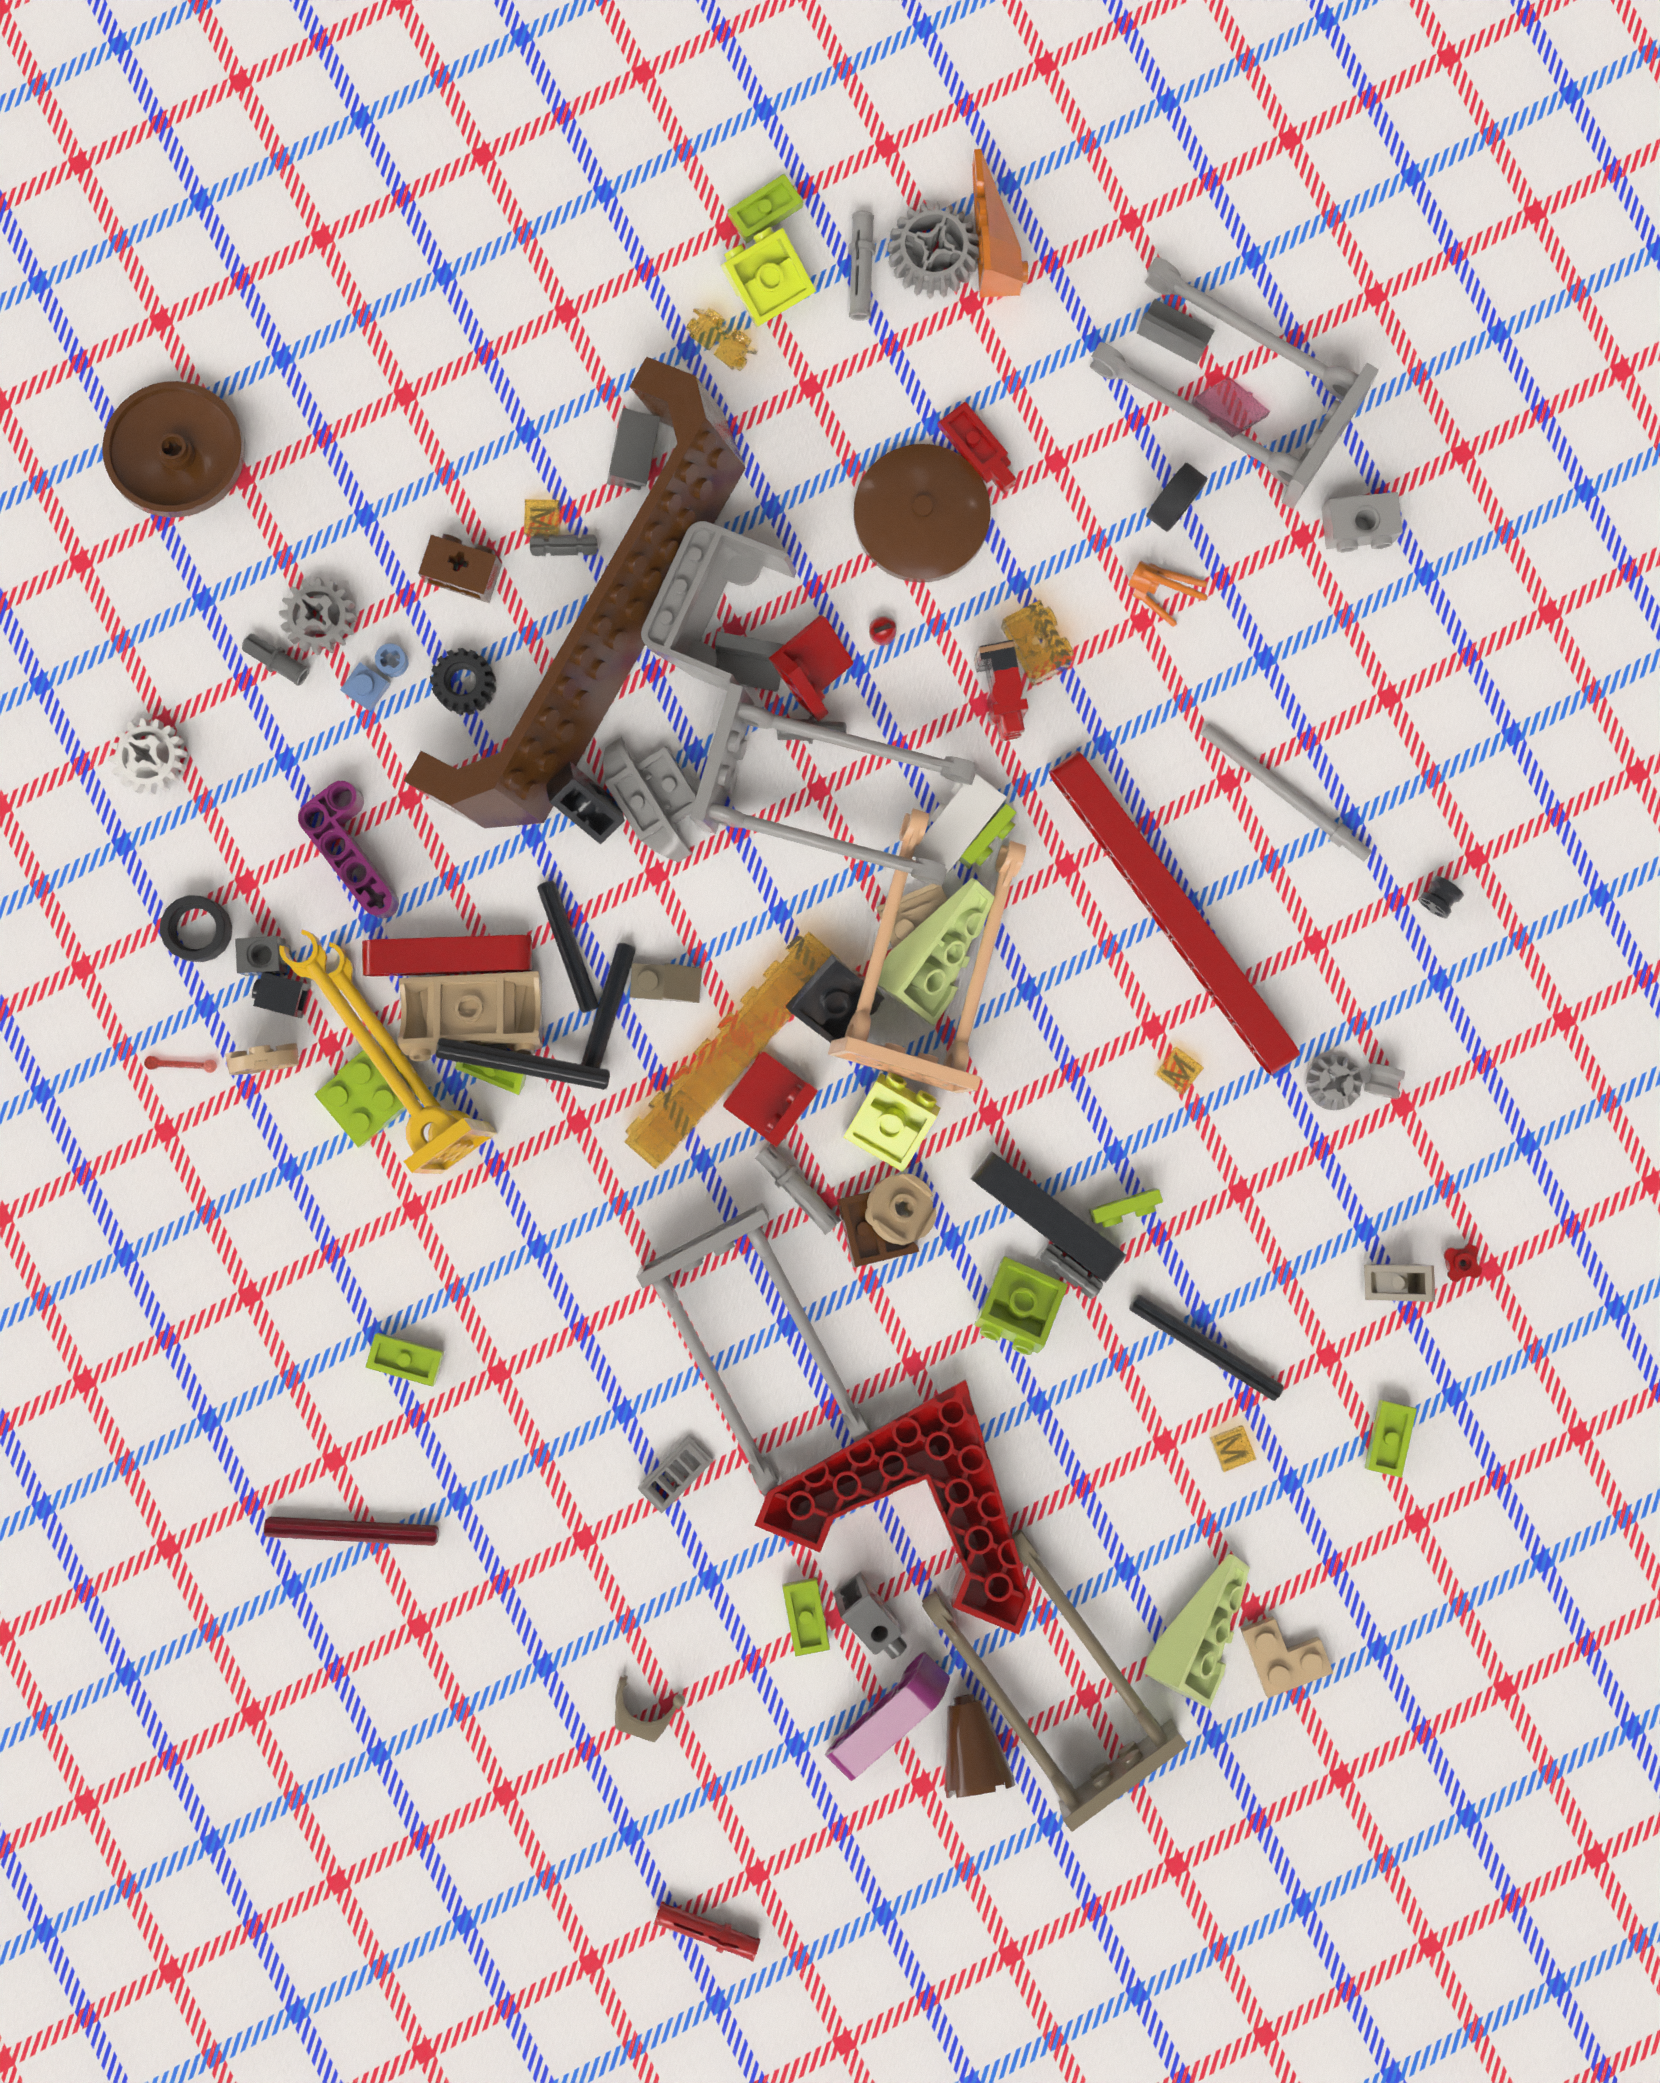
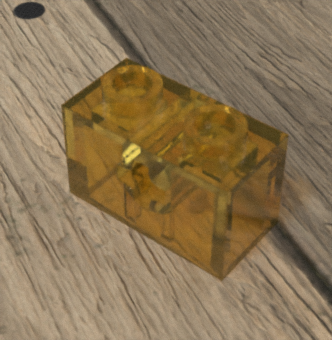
M1041 600L1007 616L1001 624V629L1007 640L1014 641L1016 657L1032 687L1068 669L1073 661L1071 656L1074 655L1067 638H1060L1054 627L1057 625V620L1049 606L1044 608ZM1035 636L1039 640H1046L1043 648L1040 644H1032Z

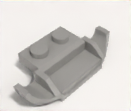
M622 737L605 748L603 757V770L606 780L604 783L639 840L653 851L678 863L693 854L679 836L678 828L675 824L691 814L697 794L669 748L664 746L640 763H637L629 754Z

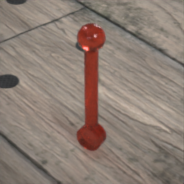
M148 1056L144 1061L145 1067L150 1070H155L158 1067L204 1069L207 1073H213L217 1069V1063L211 1059L205 1062L159 1060L155 1056Z

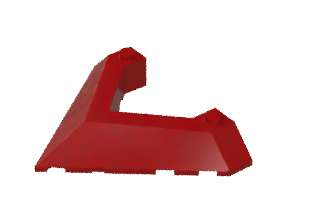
M966 1379L769 1490L754 1525L820 1553L834 1519L861 1506L889 1496L912 1484L914 1485L926 1480L962 1566L949 1600L952 1607L1019 1635L1032 1602Z

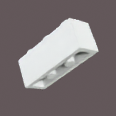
M976 773L972 785L957 782L951 790V793L955 795L947 806L941 803L929 819L933 824L924 834L920 844L915 847L912 860L924 858L945 864L947 876L959 861L961 855L1004 804L1007 797Z

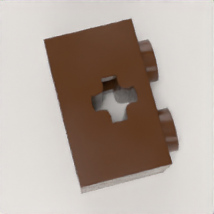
M443 534L442 538L431 535L418 572L424 583L490 603L502 567L497 555H494L495 551L476 544L474 548L462 545L463 541L452 535ZM466 561L468 567H461L459 571H457L455 565H462L463 562Z

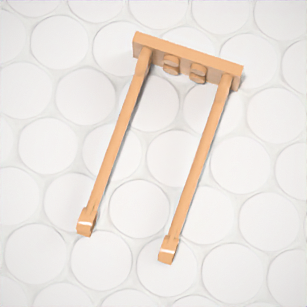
M913 808L911 814H905L899 834L900 841H903L899 856L908 859L913 858L915 847L920 844L925 834L929 813ZM1010 841L1008 846L1001 845L995 867L996 872L999 873L993 895L995 898L988 913L956 1037L945 1056L943 1065L938 1064L939 1058L924 1053H918V1056L905 1054L906 1048L896 1044L885 1043V1046L867 1042L871 1024L870 1011L908 873L899 870L894 871L856 1013L850 1020L845 1037L831 1041L828 1055L888 1073H894L901 1077L954 1093L978 1091L981 1077L966 1072L970 1052L968 1042L1012 877L1018 874L1022 866L1026 845Z

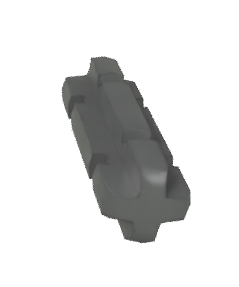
M593 534L582 535L581 538H578L577 535H549V538H544V535H533L530 537V552L533 556H546V553H550L551 556L578 555V552H582L583 555H595L598 550L597 538Z
M1054 1244L1048 1245L1040 1256L1041 1261L1049 1267L1052 1265L1056 1267L1054 1269L1055 1272L1076 1288L1080 1286L1082 1288L1080 1291L1087 1297L1093 1299L1098 1295L1103 1287L1102 1281L1094 1275L1088 1276L1089 1271L1070 1256L1066 1255L1064 1257L1061 1255L1063 1251Z

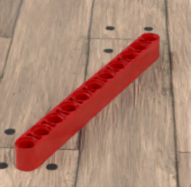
M1076 751L1049 770V775L1059 791L1262 1068L1272 1076L1300 1056V1051L1087 759L1079 751Z

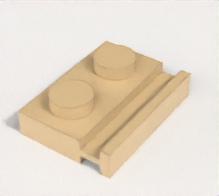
M931 884L902 896L890 938V944L893 949L948 900L942 886ZM885 904L876 907L880 919H882Z

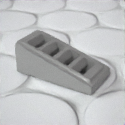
M689 1435L638 1486V1490L660 1513H663L714 1460ZM686 1449L700 1463L696 1468L683 1456L682 1453ZM675 1460L689 1472L686 1478L672 1465ZM665 1470L679 1483L676 1488L662 1475ZM654 1481L669 1494L665 1499L651 1485Z

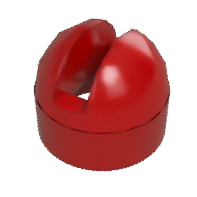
M886 616L875 618L869 627L871 640L881 646L890 644L896 637V624L891 618ZM887 624L891 626V628L882 630L878 633H875L874 629L882 627Z

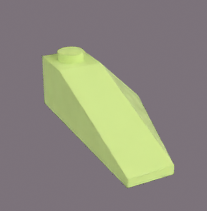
M971 878L890 951L884 960L878 987L934 1026L956 994L958 987L954 983L960 968L967 967L970 959L966 955L972 939L980 935L995 897L977 880Z
M1228 1554L1159 1637L1154 1649L1147 1657V1665L1143 1673L1158 1683L1210 1709L1226 1668V1664L1221 1662L1225 1643H1232L1234 1632L1230 1630L1232 1613H1236L1240 1609L1250 1567L1236 1556Z

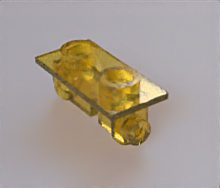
M708 307L707 310L693 309V312L699 318L697 320L692 318L687 324L686 330L690 332L689 336L709 351L715 342L718 341L720 345L713 355L730 369L734 370L736 368L738 371H741L748 362L744 357L746 353L757 354L758 352L750 346L752 340L736 328L733 332L723 325L725 318L712 308Z

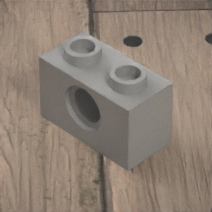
M1398 492L1329 499L1321 509L1326 549L1337 548V552L1340 553L1357 550L1358 546L1371 545L1372 549H1383L1392 546V543L1403 533ZM1355 519H1364L1369 525V530H1361L1356 525Z

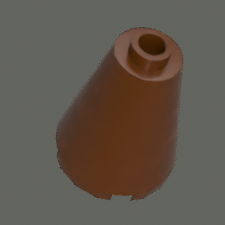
M974 1694L953 1697L954 1704L947 1706L944 1787L946 1798H951L955 1794L956 1798L996 1792L995 1786L1004 1785V1783L1006 1789L1015 1786L1014 1775L983 1701L975 1700Z

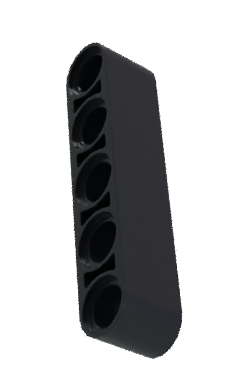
M992 1151L970 1178L1105 1283L1127 1256L1118 1247Z

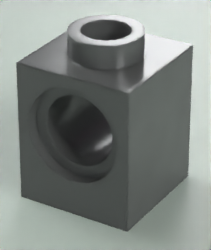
M279 936L235 938L237 973L245 976L262 975V972L267 974L288 973V964L280 955L279 945L289 948V954L292 959L290 945L286 944V939ZM269 947L272 952L271 960L267 964L261 965L258 959L259 953L263 948Z

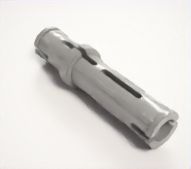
M857 211L852 214V242L848 245V253L851 255L849 317L852 320L864 321L871 318L872 256L876 253V246L872 243L874 215L868 211Z
M770 1143L755 1157L776 1180L774 1184L778 1188L782 1186L825 1235L836 1227V1224L840 1223V1217L826 1205L820 1196L798 1174L797 1171L799 1169L795 1164L791 1166L776 1150L774 1145Z

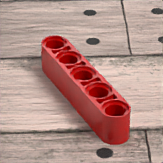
M493 935L363 940V976L382 977L533 971L532 936Z

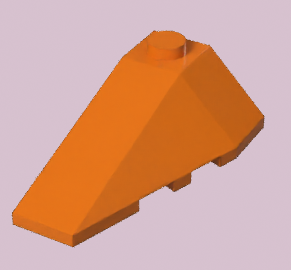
M974 149L972 176L975 229L979 237V242L976 247H979V258H977L979 298L1020 296L1022 284L1028 283V261H1022L1020 244L982 150Z

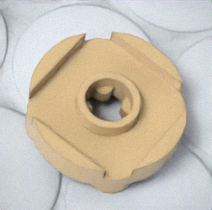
M297 1043L276 1046V1051L271 1049L270 1045L249 1048V1055H247V1051L225 1054L230 1075L260 1073L264 1070L272 1069L273 1071L299 1065Z
M900 1174L889 1176L879 1181L871 1190L867 1201L868 1208L865 1211V1218L873 1226L876 1233L886 1241L899 1245L909 1244L925 1237L935 1223L936 1207L933 1208V1202L930 1198L933 1194L928 1185L914 1175ZM904 1201L908 1216H899L896 1212L895 1204Z

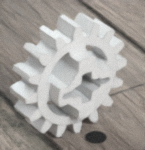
M140 718L139 727L128 722L127 728L129 731L126 734L119 730L116 732L117 736L121 739L120 742L110 743L109 745L116 750V755L109 756L108 761L118 765L112 770V773L117 777H122L120 782L126 787L132 786L133 791L140 794L146 789L149 794L156 795L157 786L168 791V781L170 779L175 782L180 781L179 777L175 774L176 771L186 770L187 768L180 763V758L187 757L188 752L178 749L184 743V740L179 736H174L176 732L174 728L169 725L164 727V723L157 719L151 725L147 719ZM150 735L147 739L138 740L142 736ZM140 749L149 752L156 765L150 761L148 762L146 757H144L145 754ZM169 751V760L167 761V752ZM151 773H158L157 776L146 778Z

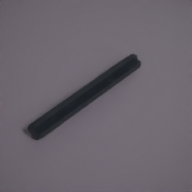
M439 1038L436 1047V1057L439 1059L601 1090L607 1089L610 1079V1071L608 1069L448 1038Z
M1137 1295L1131 1302L1130 1311L1267 1398L1276 1401L1282 1394L1284 1386L1145 1297Z

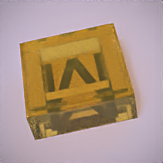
M525 499L524 534L526 537L533 535H544V537L560 535L561 503L559 500Z
M1176 1046L1154 1075L1180 1095H1184L1204 1067Z
M1242 1425L1209 1437L1223 1472L1256 1460Z

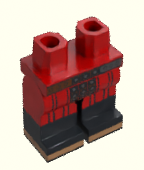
M1008 640L978 646L974 657L976 673L986 671L990 691L987 699L989 726L997 724L1000 741L1020 738L1022 736L1021 733L1025 731L1023 718L1029 707L1027 698L1021 699L1023 688L1014 641Z

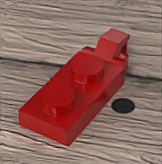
M966 402L962 403L938 422V428L986 483L992 480L1003 494L1015 486L1016 477L1008 469L1011 465V461L1007 457L1008 452Z

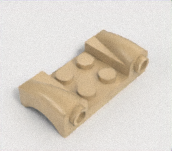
M538 971L399 978L401 1026L398 1045L404 1054L409 1055L411 1060H429L431 1055L436 1054L439 1038H448L479 1045L506 1043L508 1049L530 1055L535 1054V1050L541 1049L543 1046L542 979Z

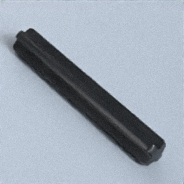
M554 881L541 883L537 886V890L579 1009L583 1013L593 1011L598 1008L599 1004L556 883Z
M626 943L617 944L581 1061L582 1065L598 1068L601 1066L636 952L635 947Z

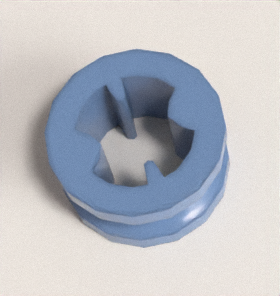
M392 643L385 644L375 654L377 668L388 677H399L408 668V657L398 645ZM389 653L393 656L400 655V658H396L399 664L395 668L391 665L384 667L383 663H387L385 656Z

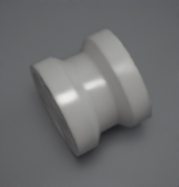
M1371 1063L1369 1068L1371 1078L1365 1084L1364 1091L1378 1096L1399 1099L1400 1091L1398 1085L1399 1081L1404 1079L1405 1071Z

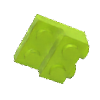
M364 1050L337 1071L339 1074L314 1094L358 1148L364 1146L406 1110Z
M1004 1256L999 1264L991 1287L984 1298L974 1325L981 1328L980 1334L990 1340L998 1341L1002 1337L1013 1342L1012 1348L1021 1354L1031 1355L1032 1352L1038 1354L1045 1347L1068 1284Z

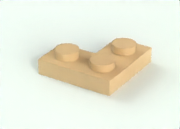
M1273 1616L1240 1628L1267 1698L1333 1674L1323 1644L1318 1637L1286 1648Z

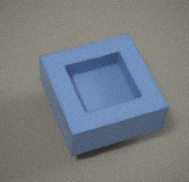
M360 662L340 691L371 712L391 684Z

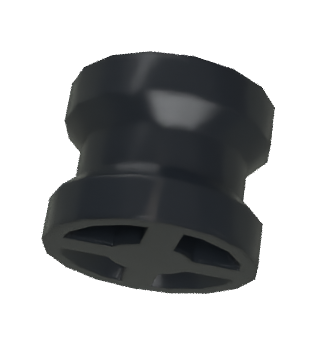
M1435 876L1430 882L1431 888L1429 891L1423 892L1418 900L1431 913L1447 919L1452 912L1451 906L1459 902L1464 894L1449 880Z

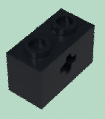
M570 761L546 784L549 803L600 845L625 821L623 812L615 799Z

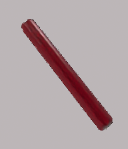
M268 1517L264 1522V1536L274 1538L425 1546L436 1545L439 1538V1529L436 1525Z

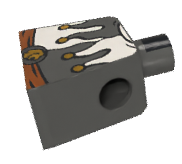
M861 1572L834 1593L840 1617L874 1655L884 1650L891 1659H895L905 1651L907 1644L900 1636L902 1630L896 1615Z

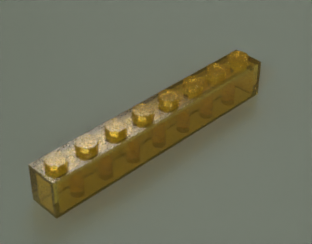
M809 931L804 937L798 934L786 947L789 954L781 963L775 960L763 974L766 980L758 989L752 986L740 1000L744 1005L736 1015L729 1012L717 1026L721 1032L715 1039L711 1041L709 1038H706L694 1052L698 1058L690 1067L684 1064L674 1074L671 1080L675 1084L667 1093L661 1090L648 1104L652 1109L643 1120L638 1116L626 1129L625 1132L629 1136L624 1142L655 1170L661 1167L793 1016L786 1007L788 1002L832 954L840 960L836 954Z

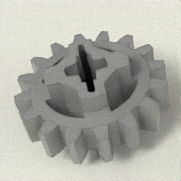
M316 577L313 586L304 579L302 580L303 589L299 591L292 586L290 590L294 595L293 598L283 597L282 599L288 606V609L279 611V615L287 620V622L281 625V628L286 633H290L288 636L289 641L293 644L299 642V648L304 652H307L312 647V651L316 655H320L322 647H326L330 653H333L334 643L338 642L340 645L345 646L346 642L343 639V635L354 634V631L348 625L349 623L357 622V617L349 612L355 608V604L351 600H346L349 594L343 588L337 591V585L332 580L325 587L320 577ZM317 595H323L320 599L310 598ZM300 608V617L297 619V613ZM311 608L321 613L326 625L315 619L313 612L310 610ZM340 613L339 622L336 626V616ZM316 634H327L323 637L314 638Z

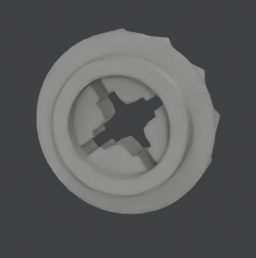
M1329 1055L1320 1058L1311 1066L1307 1074L1306 1087L1309 1096L1318 1106L1327 1110H1341L1350 1107L1360 1097L1363 1084L1359 1072L1360 1068L1355 1066L1346 1057ZM1329 1072L1335 1077L1347 1076L1340 1083L1341 1092H1338L1335 1088L1323 1091V1088L1331 1081Z

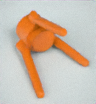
M1140 561L1128 586L1136 589L1133 597L1143 601L1172 627L1177 625L1176 620L1147 595L1148 592L1155 594L1159 585L1162 584L1202 601L1208 599L1206 594L1173 580L1199 587H1206V581L1160 568L1152 563L1147 564Z

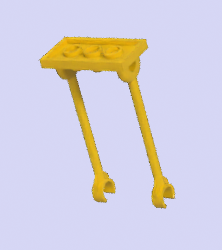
M301 930V934L307 936L313 945L311 956L303 962H294L290 957L289 948L279 945L282 959L290 965L292 970L297 975L313 979L411 1115L406 1126V1140L414 1154L403 1161L411 1173L442 1174L497 1134L490 1122L475 1120L462 1111L446 1110L441 1107L353 984L352 975L354 968L348 959L346 951L341 946L329 942V947L338 952L340 963L335 971L327 974L326 952L319 938L313 933ZM352 1007H353V1008L355 1009V1011L358 1013V1015L360 1016V1018L363 1020V1022H364L365 1025L368 1027V1029L370 1030V1032L373 1034V1036L375 1037V1039L378 1041V1043L380 1044V1046L383 1048V1050L385 1051V1053H384V1052L382 1051V1049L379 1047V1045L377 1044V1042L374 1040V1038H373L372 1035L369 1033V1031L367 1030V1028L364 1026V1024L362 1023V1021L359 1019V1017L357 1016V1014L354 1012V1010L352 1009ZM400 1074H401V1075L403 1076V1078L406 1080V1082H407L408 1085L411 1087V1089H412L413 1092L416 1094V1096H417L418 1099L421 1101V1103L423 1104L424 1107H422V1105H421L420 1102L417 1100V1098L415 1097V1095L412 1093V1091L410 1090V1088L407 1086V1084L405 1083V1081L402 1079V1077L400 1076ZM431 1123L430 1128L428 1130L429 1142H427V1140L424 1137V1129L428 1124Z

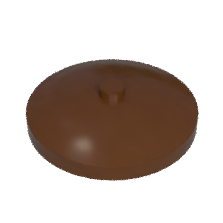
M167 381L144 387L130 395L119 405L106 426L102 443V454L109 478L128 502L152 515L172 518L190 516L205 511L217 504L229 493L238 480L243 467L245 444L237 419L219 396L193 383Z
M912 444L888 452L867 470L855 496L854 527L862 549L869 559L881 570L904 581L934 582L958 573L976 557L989 529L991 508L988 491L982 478L965 458L941 446Z

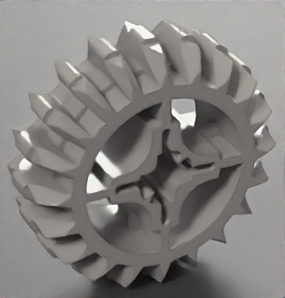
M938 201L934 203L933 210H928L923 202L920 205V213H917L910 207L907 212L908 219L900 217L897 220L898 228L891 230L890 238L893 241L888 243L887 249L892 254L889 256L890 267H896L894 269L895 279L904 277L902 284L904 289L915 285L914 293L916 296L921 293L922 289H925L929 299L934 296V290H939L940 295L944 298L947 296L948 287L957 293L960 289V282L967 284L970 280L969 272L976 271L977 262L975 259L979 258V247H976L979 242L978 234L972 233L974 228L972 221L963 223L965 219L963 211L955 216L952 215L953 207L951 204L945 211H942ZM934 229L929 233H921L924 230ZM946 233L956 240L961 252L955 250V246L947 242L945 239ZM937 241H939L938 249L932 253L930 260H928L929 252L935 248ZM906 249L913 251V255L920 258L922 261L921 268L917 267L910 260ZM940 267L947 268L943 271L933 272L935 269Z

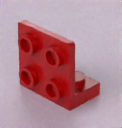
M819 615L769 657V660L798 704L818 722L829 714L822 702L826 698L822 690L853 665V660L829 621L823 615Z
M761 1052L724 1102L723 1107L763 1136L772 1145L778 1147L819 1091L769 1054Z

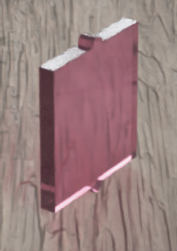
M1230 377L1195 396L1191 402L1209 418V422L1215 423L1231 438L1265 419L1270 413V410L1253 397L1252 392H1247Z

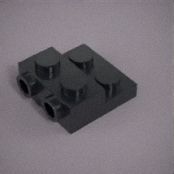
M832 954L788 1002L786 1007L790 1013L831 1043L833 1040L845 1037L850 1020L856 1013L865 977L854 968L848 967ZM878 988L876 989L870 1016L878 1010L880 1003L885 999Z

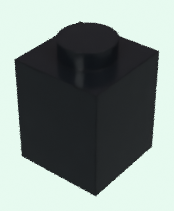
M262 972L261 978L257 979L253 985L252 998L255 999L253 1006L302 1018L311 985Z

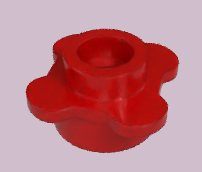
M1467 1244L1464 1248L1454 1249L1450 1247L1445 1250L1443 1257L1448 1269L1447 1276L1451 1281L1458 1282L1464 1277L1478 1278L1481 1275L1482 1267L1477 1262L1478 1248L1475 1245ZM1461 1260H1465V1266L1460 1265Z

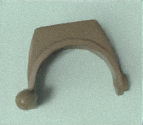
M620 1676L615 1693V1729L650 1742H656L668 1726L675 1710L680 1709L685 1704V1697L677 1694L673 1698V1707L660 1720L652 1722L640 1721L633 1717L624 1705L623 1689L627 1685L628 1676Z

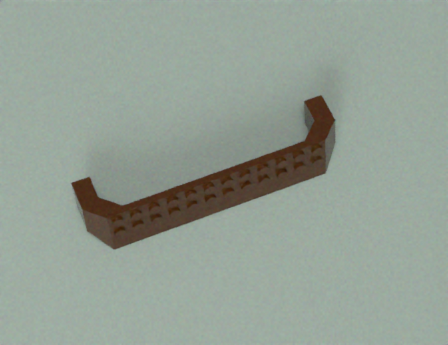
M646 357L629 387L652 415L660 417L659 422L674 428L677 445L503 750L459 769L420 751L404 779V782L439 805L484 829L541 824L545 822L553 808V805L549 803L546 784L569 761L577 766L643 650L645 644L641 637L642 627L688 528L700 521L715 523L746 469L723 411L699 379L693 374Z

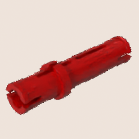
M661 1901L654 1921L656 1926H662L716 1947V1951L719 1953H723L725 1950L746 1958L751 1962H754L760 1945V1938L731 1929L732 1924L725 1922L724 1925L668 1905Z

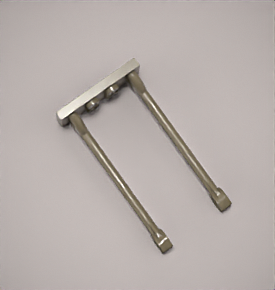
M1019 1529L1012 1534L1020 1561L1025 1567L1028 1566L1147 1733V1737L1137 1744L1135 1741H1132L1125 1745L1118 1752L1119 1757L1109 1765L1106 1762L1098 1765L1089 1774L1091 1778L1075 1789L1065 1774L1057 1767L953 1621L954 1617L940 1595L934 1591L922 1600V1607L937 1628L945 1632L1051 1781L1055 1791L1061 1798L1058 1803L1063 1821L1070 1831L1073 1832L1188 1745L1172 1719L1160 1726L1038 1558L1040 1556L1023 1531Z

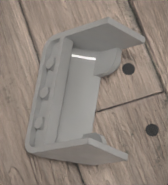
M706 521L694 523L688 528L642 627L641 637L644 644L650 651L694 678L728 691L730 683L739 685L732 674L717 668L718 656L711 646L700 641L727 582L729 581L739 586L750 585L757 580L763 566L795 578L797 571L788 553Z

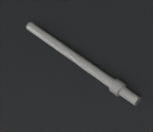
M1208 724L1202 731L1201 735L1330 835L1328 839L1338 847L1343 845L1363 862L1372 853L1371 849L1351 835L1353 832L1343 823L1337 824L1211 724Z

